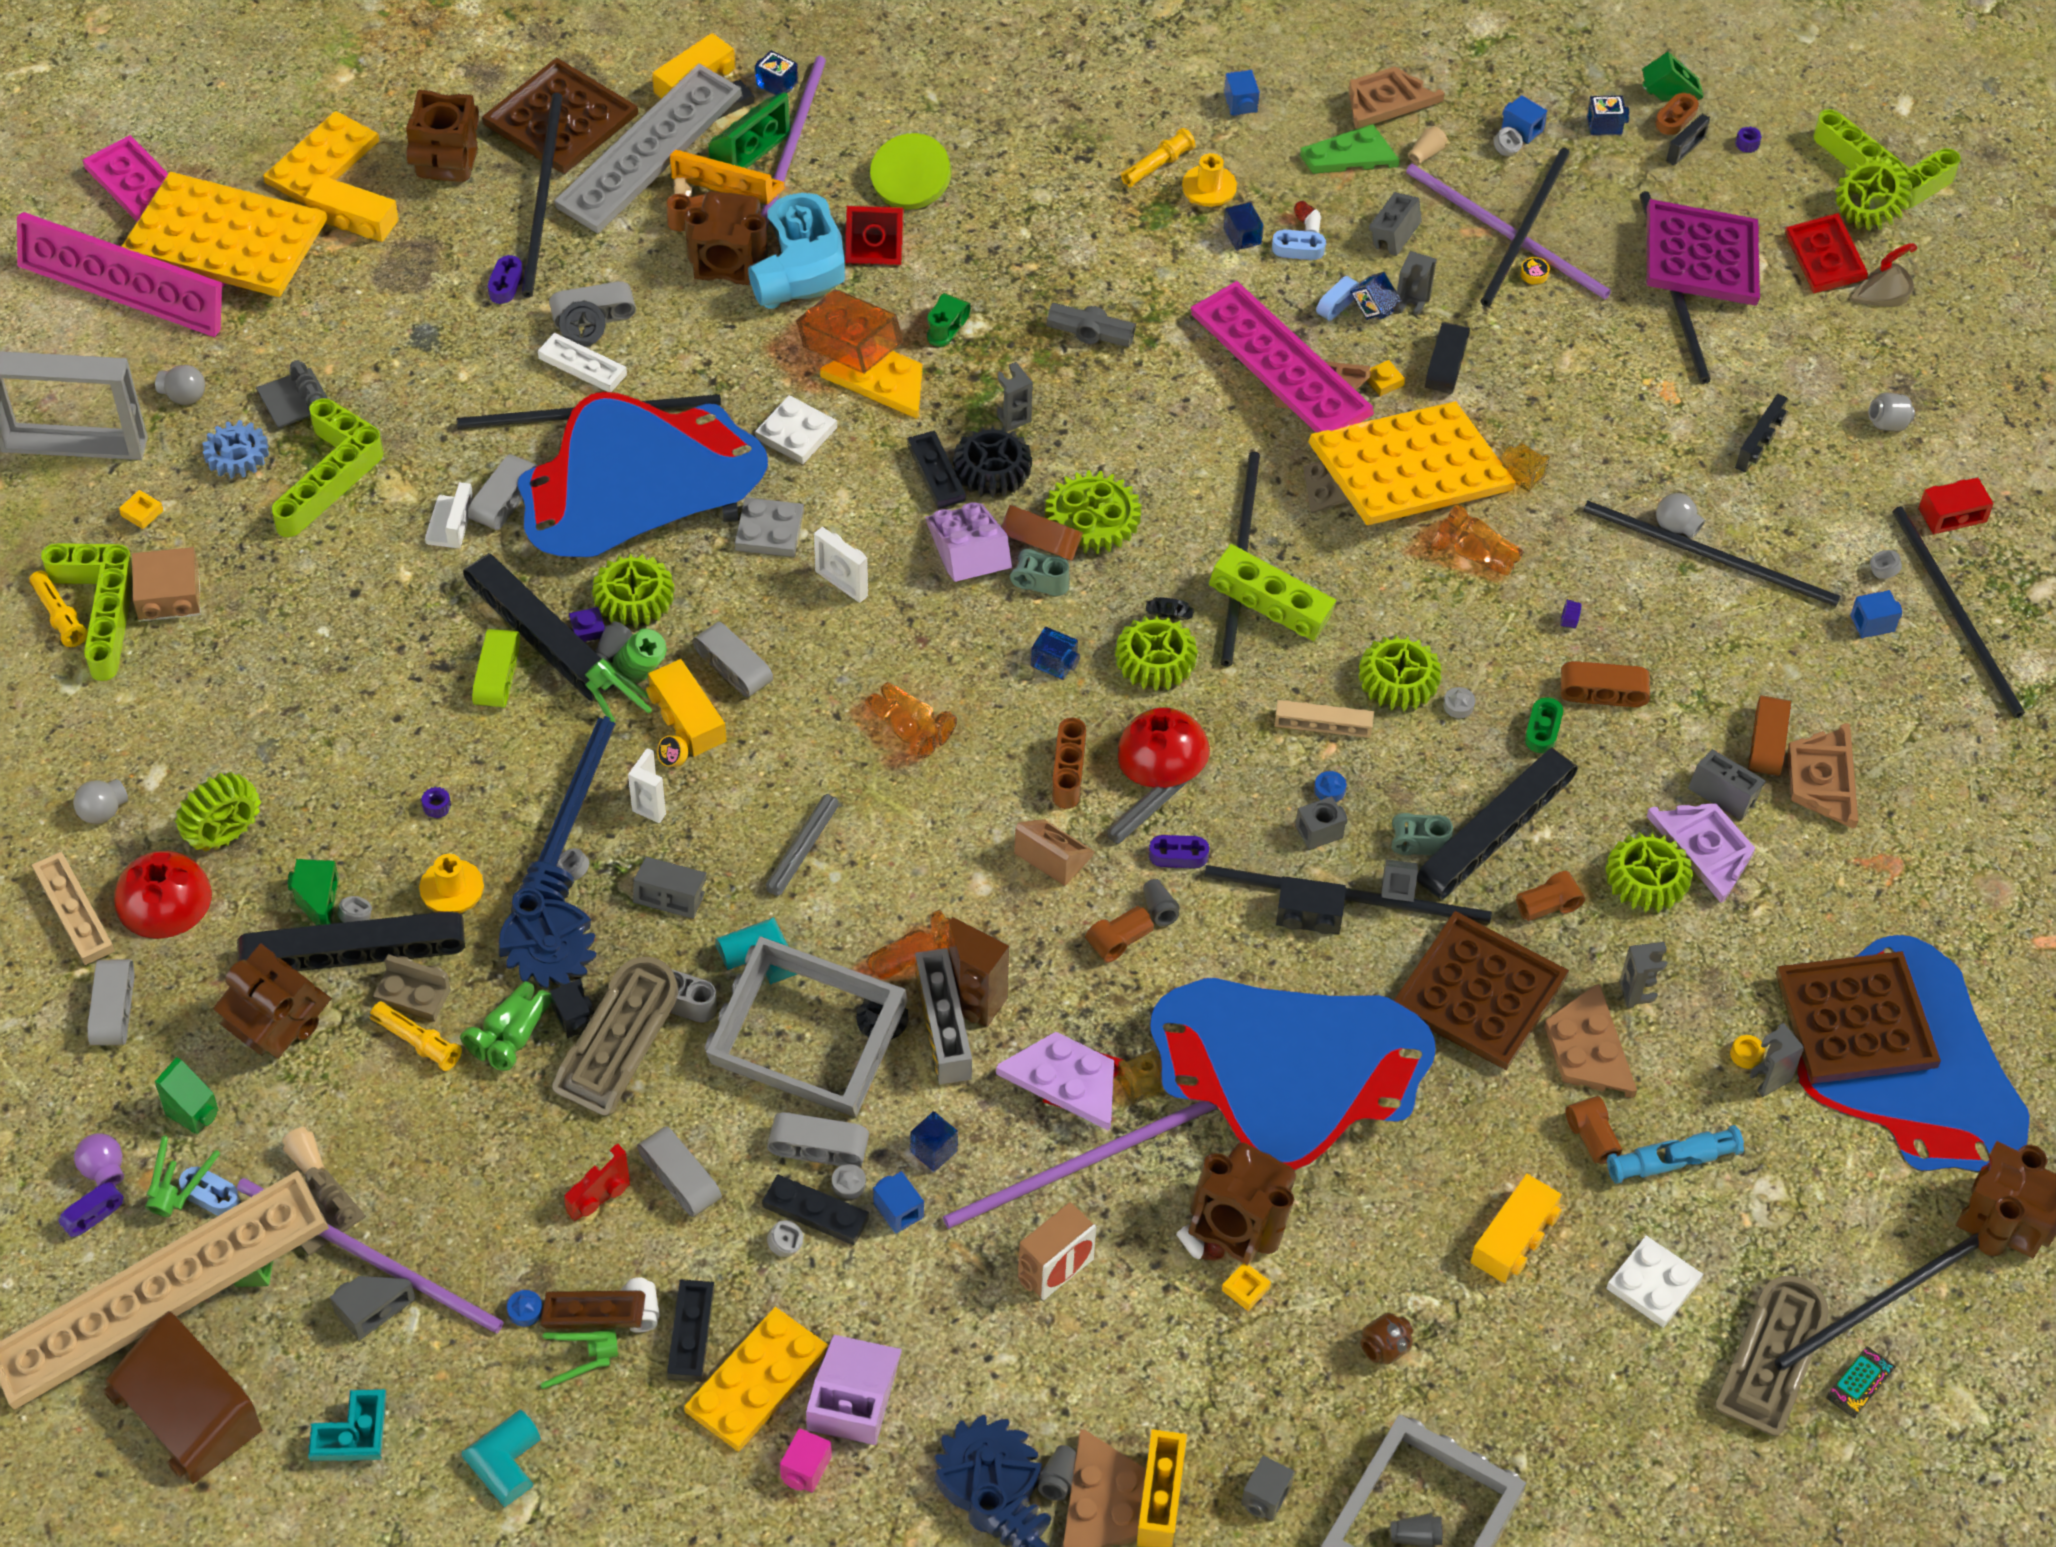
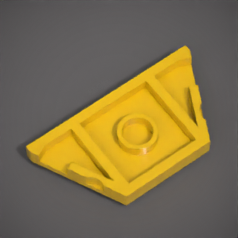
M871 342L822 366L820 369L821 378L916 419L919 417L922 363Z

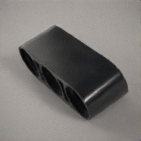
M1442 321L1428 368L1425 388L1453 394L1465 354L1470 327Z

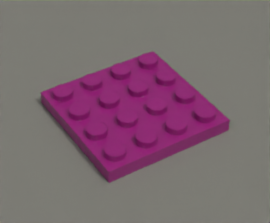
M1650 199L1647 205L1646 286L1757 306L1760 300L1758 219Z

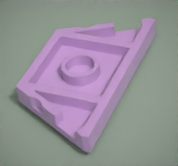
M1716 803L1701 804L1697 807L1680 805L1676 807V810L1659 811L1658 807L1648 809L1646 817L1663 836H1666L1669 843L1677 841V850L1685 849V858L1691 859V869L1720 903L1724 902L1754 854L1755 847Z
M1054 1032L999 1063L996 1067V1075L1106 1130L1110 1129L1114 1060L1058 1032Z

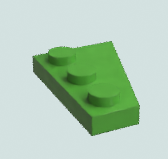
M1373 124L1302 147L1300 150V157L1313 174L1343 172L1348 167L1363 166L1364 170L1374 169V165L1388 164V168L1399 166V158Z

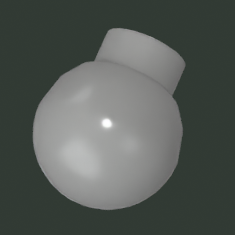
M179 365L169 371H159L155 379V388L157 393L166 394L175 403L191 405L203 396L205 380L201 372L195 367Z
M1673 493L1665 496L1659 502L1656 509V518L1661 528L1676 534L1683 533L1690 539L1700 531L1706 521L1697 514L1698 510L1693 500L1682 493Z
M118 779L108 783L95 780L86 782L78 788L74 795L73 805L75 812L83 821L90 824H102L115 815L119 805L128 802V795L123 784Z

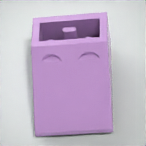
M967 503L962 508L951 511L947 509L938 510L934 515L925 517L945 569L954 582L1012 568L1008 536L982 503Z
M833 1335L815 1379L807 1406V1430L876 1445L902 1349Z

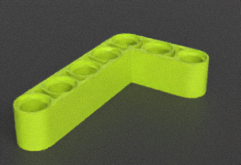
M1825 109L1819 113L1813 135L1814 140L1852 171L1855 169V162L1861 166L1865 164V158H1868L1870 163H1872L1877 156L1881 158L1882 163L1889 158L1893 165L1896 163L1901 165L1902 171L1905 170L1907 172L1908 180L1912 184V188L1909 190L1912 193V200L1908 201V209L1915 207L1950 185L1955 179L1961 156L1957 151L1943 148L1909 168L1845 116L1832 109ZM1887 180L1885 183L1886 189L1889 190V193L1894 194L1896 186Z
M327 398L317 399L312 402L309 411L314 433L336 448L272 505L271 510L275 528L282 537L290 538L301 533L383 458L384 452L379 430Z
M50 544L42 550L41 559L45 572L48 574L51 582L57 584H97L84 654L92 678L97 681H108L118 671L132 595L133 578L130 551L121 544Z

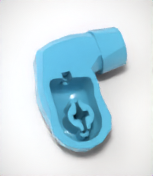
M810 193L791 194L778 199L768 209V219L779 241L782 254L778 257L775 254L749 266L748 269L752 290L759 305L769 309L777 308L780 303L788 302L792 299H811L823 296L845 280L842 237L831 216L826 199L817 194Z

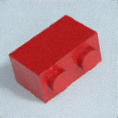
M1979 477L1925 489L1918 509L1934 535L1986 523L1994 503Z

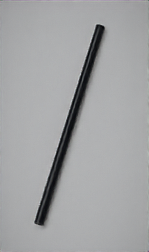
M553 93L550 103L522 287V295L527 298L532 297L534 292L563 99L560 93Z
M1563 147L1559 150L1481 299L1483 306L1490 307L1570 155L1569 149Z
M1643 191L1639 194V198L1647 220V205L1652 198L1648 191ZM1670 290L1699 382L1707 384L1711 381L1683 293Z
M720 394L647 400L643 402L662 411L695 408L704 404L721 406ZM575 407L457 418V428L468 429L567 420Z
M1250 452L1248 455L1236 544L1237 547L1248 552L1260 454L1258 452ZM1230 596L1220 661L1221 665L1226 667L1233 664L1241 602Z
M1587 500L1584 512L1835 607H1837L1841 596L1597 503Z
M1902 506L1895 508L1892 512L2013 717L2019 718L2025 714L2023 707Z
M1206 865L1204 875L1205 878L1279 890L1282 883V877ZM1346 888L1345 893L1346 901L1451 917L1454 911L1475 922L1490 924L1492 911L1414 899V902L1381 898V893Z
M1978 1233L1968 1237L1775 1359L1774 1362L1777 1369L1781 1370L1782 1368L1786 1370L1979 1247Z

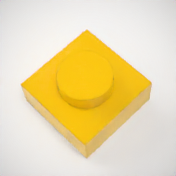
M1390 360L1370 368L1371 375L1366 381L1379 396L1404 386V376Z
M138 490L119 507L120 515L141 529L148 526L164 511L161 502L141 490Z
M1242 1263L1223 1283L1222 1291L1249 1311L1270 1289L1271 1281L1249 1264L1247 1266Z

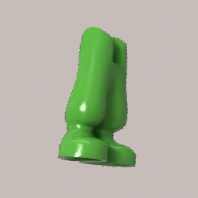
M524 981L505 1001L486 1016L483 1022V1031L476 1027H468L460 1035L462 1044L480 1061H485L488 1057L489 1063L495 1069L502 1071L512 1069L517 1060L515 1052L525 1046L535 1025L551 1004L550 993L541 990L531 1000L534 993V985Z

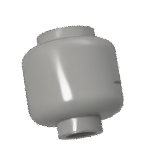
M1885 392L1872 400L1868 414L1876 428L1900 432L1913 421L1915 409L1909 397L1903 394Z

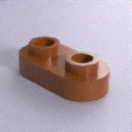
M1688 93L1675 95L1658 112L1655 122L1657 130L1665 135L1678 134L1696 116L1699 106L1697 98Z

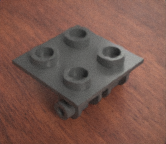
M295 360L290 364V375L256 387L277 428L311 417L309 408L312 402L321 398L328 399L312 369H307L306 364L299 360Z

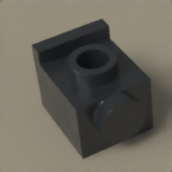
M581 979L550 990L552 1009L567 1038L581 1035L591 1019L590 1015L594 1014L589 997L584 996L583 983Z

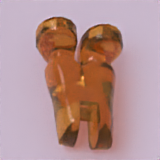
M1459 504L1455 505L1448 518L1444 519L1430 547L1440 552L1449 544L1455 545L1456 553L1461 557L1479 563L1505 576L1511 574L1514 569V563H1518L1524 554L1521 548L1500 536L1484 521L1469 516L1466 509Z
M889 682L884 683L880 688L883 697L873 693L865 699V704L891 728L895 735L904 743L910 744V750L917 758L922 759L933 754L936 743L940 746L944 745L957 725V717L950 711L941 712L935 717L931 706L912 697Z
M940 909L932 912L930 915V933L927 934L921 929H916L898 940L875 950L867 957L866 963L868 968L878 978L887 979L904 969L915 966V953L948 948L949 952L950 918H945Z

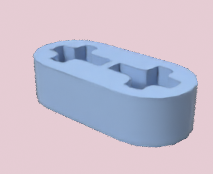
M1280 230L1273 236L1272 251L1275 255L1282 258L1317 260L1325 253L1326 240L1323 235L1316 232Z
M1349 276L1343 277L1321 298L1317 305L1316 313L1328 321L1333 320L1355 299L1352 293L1359 291L1360 283Z
M201 1167L188 1168L181 1174L179 1178L181 1191L185 1189ZM210 1171L201 1179L205 1189L197 1185L187 1197V1200L217 1216L240 1204L236 1187ZM215 1195H217V1196H219V1197H221V1198H225L227 1195H229L230 1200H229L228 1202L225 1201V1200H222V1201L218 1204V1201H217V1198H216Z

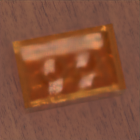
M837 289L828 293L823 299L796 319L804 348L864 374L903 342L896 314Z

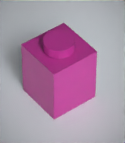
M799 1428L780 1462L781 1479L784 1480L785 1484L798 1491L805 1489L813 1493L832 1458L831 1442Z

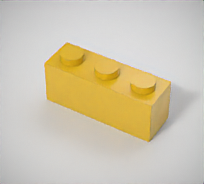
M709 34L652 72L653 92L660 98H663L698 64L703 65L721 77L729 75L736 69L734 48L715 34Z
M324 176L319 177L304 197L306 207L326 211V224L379 242L385 240L399 221L396 200Z
M682 659L648 673L649 687L646 688L650 701L653 704L659 705L665 723L668 726L672 725L676 730V736H680L686 741L693 757L727 742L725 722Z
M1526 1173L1474 1246L1470 1263L1504 1284L1507 1283L1512 1274L1518 1276L1528 1260L1525 1257L1530 1249L1536 1251L1545 1236V1233L1542 1231L1547 1224L1552 1227L1558 1220L1562 1209L1558 1207L1562 1194Z
M1151 1430L1136 1546L1173 1547L1187 1434Z

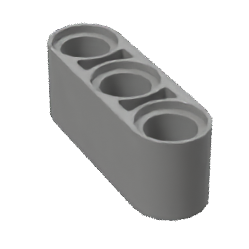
M622 281L559 291L554 293L549 299L553 321L559 329V319L562 311L572 302L586 300L596 304L603 312L606 323L629 319L636 312L631 287L628 283ZM582 312L579 320L573 322L578 327L594 324L586 321L584 312Z
M512 454L507 455L471 502L468 511L469 519L499 530L523 500L518 488L520 475L538 465ZM536 479L530 482V486L534 485Z
M718 621L693 638V645L698 654L744 697H750L773 681V674L768 665L723 623Z
M132 959L97 960L88 1020V1041L90 1045L126 1044L134 986V964Z
M671 969L677 980L678 997L670 1013L696 1022H708L713 1019L717 1013L715 987L712 983Z
M782 1112L774 1116L767 1149L777 1156L835 1166L853 1164L860 1167L863 1164L869 1131L865 1127L854 1123Z
M663 1127L637 1144L638 1151L644 1162L691 1217L696 1216L722 1198L715 1181L669 1127Z

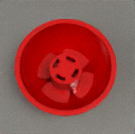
M1153 708L1137 715L1124 729L1118 744V763L1124 775L1137 784L1152 788L1172 787L1189 781L1202 771L1209 759L1210 745L1204 729L1189 714L1174 708Z
M154 851L136 858L120 875L114 893L115 910L120 922L131 932L142 937L154 939L177 936L193 928L205 916L212 900L211 884L204 870L191 858L174 851Z

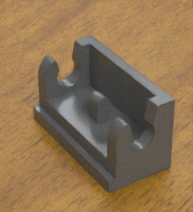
M1397 192L1392 194L1369 225V231H1372L1373 243L1377 249L1382 245L1381 240H1384L1388 244L1390 255L1397 256L1422 222L1419 198Z
M1413 251L1409 252L1399 274L1394 307L1395 312L1402 313L1406 309V305L1411 303L1416 305L1414 315L1421 313L1425 303L1431 299L1437 259Z
M1017 362L1009 364L1012 379H1007L1002 372H998V382L1004 388L1003 409L997 407V416L1004 424L1007 432L1032 420L1033 382Z
M1712 749L1697 764L1688 789L1709 802L1716 803L1724 811L1742 820L1746 816L1749 807L1755 805L1766 780Z
M645 857L633 880V903L694 919L705 894V891L701 889L705 884L707 873Z
M1665 942L1629 946L1619 980L1627 1008H1634L1636 1004L1651 1003L1657 999V993L1644 994L1643 990L1644 987L1656 985L1658 971L1664 970L1667 966V961H1661L1663 954L1667 950Z
M1784 1023L1778 1025L1776 1031L1763 1038L1761 1047H1767L1770 1044L1764 1062L1754 1067L1750 1074V1078H1756L1759 1074L1766 1075L1764 1082L1757 1089L1762 1097L1792 1081L1804 1046Z

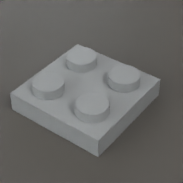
M745 497L735 540V551L795 557L804 515V504Z

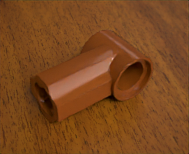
M685 194L671 195L667 200L668 227L678 232L685 231L684 215L686 211L694 207H701L704 195L691 198Z
M1569 871L1558 872L1550 877L1544 885L1519 893L1516 896L1518 911L1523 920L1527 919V921L1558 910L1562 914L1571 913L1580 908L1585 902L1584 894Z
M1136 906L1110 922L1106 919L1096 922L1089 928L1085 938L1106 963L1118 959L1125 952L1128 945L1152 932L1154 924L1145 908Z
M1600 1096L1579 1101L1565 1107L1566 1119L1570 1129L1574 1134H1580L1594 1163L1607 1164L1608 1155H1621L1622 1148L1609 1125L1607 1107Z

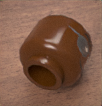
M1389 1312L1384 1313L1363 1328L1360 1341L1362 1350L1372 1362L1389 1365L1411 1350L1413 1345L1411 1336L1413 1328L1406 1318L1398 1317Z

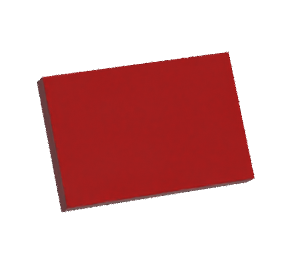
M1839 213L1785 227L1787 240L1813 294L1868 279V271Z

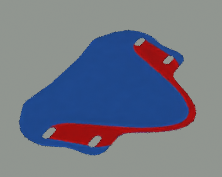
M593 393L582 399L572 410L564 431L558 456L552 461L529 469L520 475L518 488L525 504L524 530L531 543L545 553L567 557L597 556L651 529L697 512L742 500L762 479L768 467L767 453L761 442L739 428L719 405L704 404L682 413L670 414L641 400L620 393ZM708 414H714L716 417L713 421L702 425L696 423L698 418ZM745 445H749L752 448L751 451L739 456L732 454L733 450ZM547 476L550 479L549 482L540 486H530V482L537 478ZM549 519L555 521V525L540 531L536 529V525Z
M1893 935L1875 940L1854 957L1883 954L1885 948H1891L1894 952L1903 951L1941 1060L1939 1067L1811 1084L1801 1055L1797 1069L1800 1085L1808 1095L1827 1107L1887 1127L1893 1133L1905 1161L1918 1170L1956 1167L1979 1172L1990 1161H1983L1980 1158L1975 1147L1977 1142L1984 1143L1989 1154L1996 1141L2017 1151L2022 1146L2027 1145L2030 1119L2028 1108L2003 1072L1974 1012L1959 967L1932 945L1916 937ZM1920 1139L1924 1142L1929 1153L1928 1158L1923 1159L1919 1156L1914 1146V1140Z
M1204 978L1177 987L1161 997L1155 1005L1151 1016V1034L1161 1054V1078L1164 1090L1176 1098L1208 1101L1216 1105L1223 1113L1240 1142L1249 1144L1273 1156L1294 1170L1311 1164L1328 1150L1342 1133L1357 1120L1373 1119L1398 1122L1408 1118L1414 1109L1418 1085L1433 1064L1435 1057V1041L1429 1026L1414 1012L1390 998L1380 995H1318L1258 988L1219 978ZM1165 1023L1181 1024L1185 1026V1031L1183 1033L1164 1031L1163 1025ZM1401 1049L1419 1050L1422 1052V1057L1419 1059L1401 1057L1399 1052ZM1180 1075L1197 1078L1198 1083L1194 1086L1181 1085L1175 1082V1078ZM1378 1099H1398L1401 1105L1398 1108L1383 1107L1378 1104Z

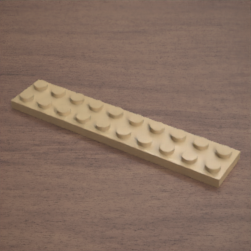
M299 1170L0 1341V1385L9 1405L14 1410L142 1337L152 1324L167 1311H171L175 1316L182 1314L329 1229Z

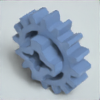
M240 420L236 426H232L229 421L226 422V428L224 429L216 426V434L208 433V441L202 444L205 463H208L211 471L217 469L218 476H222L227 472L230 478H234L236 473L246 477V471L257 472L256 465L264 466V457H269L267 437L263 436L261 428L254 429V425L251 422L246 427L242 425Z

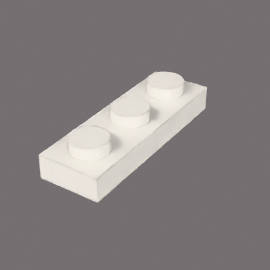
M556 333L538 350L539 359L607 392H612L627 375L625 366Z

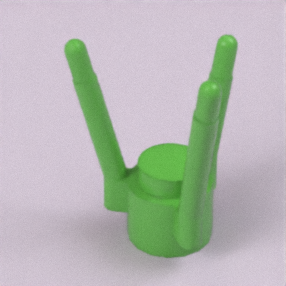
M601 658L586 672L585 676L589 681L585 685L592 691L602 711L610 718L611 722H615V719L601 695L599 687L605 691L614 684L646 713L652 712V709L632 690L645 699L649 698L647 692L619 672L604 658Z
M163 1136L158 1149L151 1185L146 1194L149 1198L145 1208L163 1217H171L174 1209L181 1210L187 1197L219 1157L220 1152L218 1150L211 1154L181 1194L177 1195L178 1189L170 1184L177 1164L175 1161L170 1162L163 1181L159 1182L168 1143V1137Z
M615 1329L593 1332L543 1333L544 1339L587 1341L589 1357L596 1356V1360L542 1382L540 1386L542 1389H546L595 1368L610 1366L609 1358L618 1357Z

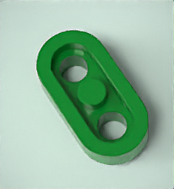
M1544 697L1538 699L1533 704L1525 735V744L1533 752L1545 753L1548 749L1555 747L1564 712L1563 706L1556 699Z

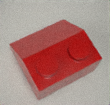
M846 206L845 263L902 265L904 207Z

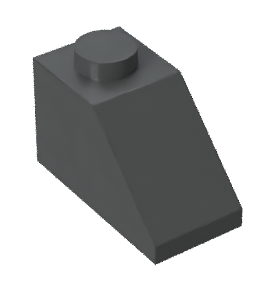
M358 1276L351 1282L343 1283L330 1296L334 1313L359 1341L416 1300L412 1283L408 1279Z

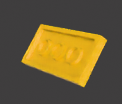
M335 111L263 175L264 182L306 205L304 197L320 176L337 180L380 141L379 134Z
M775 1306L685 1404V1413L740 1452L825 1357L829 1345Z

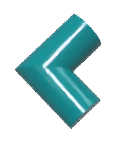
M774 917L715 938V946L727 970L746 964L747 952L752 945L756 946L760 936L788 946ZM770 964L765 976L769 984H773L797 974Z
M386 1389L350 1390L347 1422L311 1423L309 1460H381Z
M519 1409L464 1449L461 1455L505 1508L533 1487V1482L514 1460L538 1443L541 1437L529 1416Z

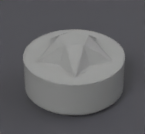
M1510 127L1501 129L1494 137L1495 149L1503 156L1515 155L1523 144L1520 133Z
M1893 550L1880 551L1870 560L1872 573L1878 578H1891L1897 575L1902 568L1900 556Z
M1452 688L1445 694L1444 710L1448 715L1455 718L1468 717L1474 710L1475 697L1466 688Z
M572 848L561 854L557 867L568 871L575 881L587 872L589 859L580 849Z
M357 896L346 897L340 901L338 917L343 922L370 920L372 906L364 898Z
M842 1165L832 1175V1189L842 1199L851 1200L858 1198L866 1188L865 1173L856 1165Z
M786 1220L780 1221L769 1230L767 1243L771 1251L776 1255L789 1257L801 1248L803 1234L795 1223Z

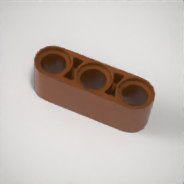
M1009 505L1001 525L1007 536L1073 561L1083 532Z
M1571 661L1561 667V697L1566 701L1575 703L1642 707L1650 701V673L1647 669L1639 666Z
M1764 695L1759 696L1748 763L1749 771L1780 776L1786 748L1791 710L1790 700Z
M1074 717L1066 718L1059 724L1052 801L1056 806L1063 809L1075 807L1079 803L1081 794L1086 725L1082 720Z

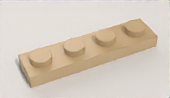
M62 851L32 864L37 879L84 966L115 952L112 942Z

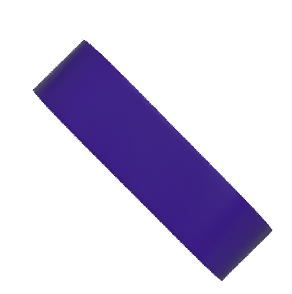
M506 255L496 262L488 281V293L490 300L493 302L504 304L514 298L523 276L522 262L518 257Z
M1158 835L1150 841L1148 855L1149 860L1159 867L1195 869L1201 868L1208 862L1210 847L1205 839L1198 836ZM1160 848H1166L1167 854H1160ZM1191 849H1197L1198 855H1192Z
M103 1183L65 1209L59 1217V1224L70 1237L80 1236L114 1213L121 1206L124 1197L112 1183Z

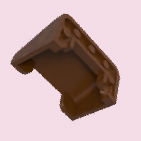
M167 1311L152 1324L105 1379L107 1387L103 1391L114 1406H118L120 1403L125 1408L129 1406L167 1448L171 1457L167 1464L178 1478L185 1475L193 1485L262 1432L255 1407L245 1391L171 1311Z

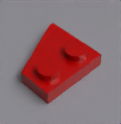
M619 1143L610 1149L614 1157L601 1170L594 1165L585 1174L583 1179L564 1195L566 1212L574 1222L582 1216L586 1217L593 1214L599 1205L611 1197L616 1198L620 1196L630 1185L626 1152Z

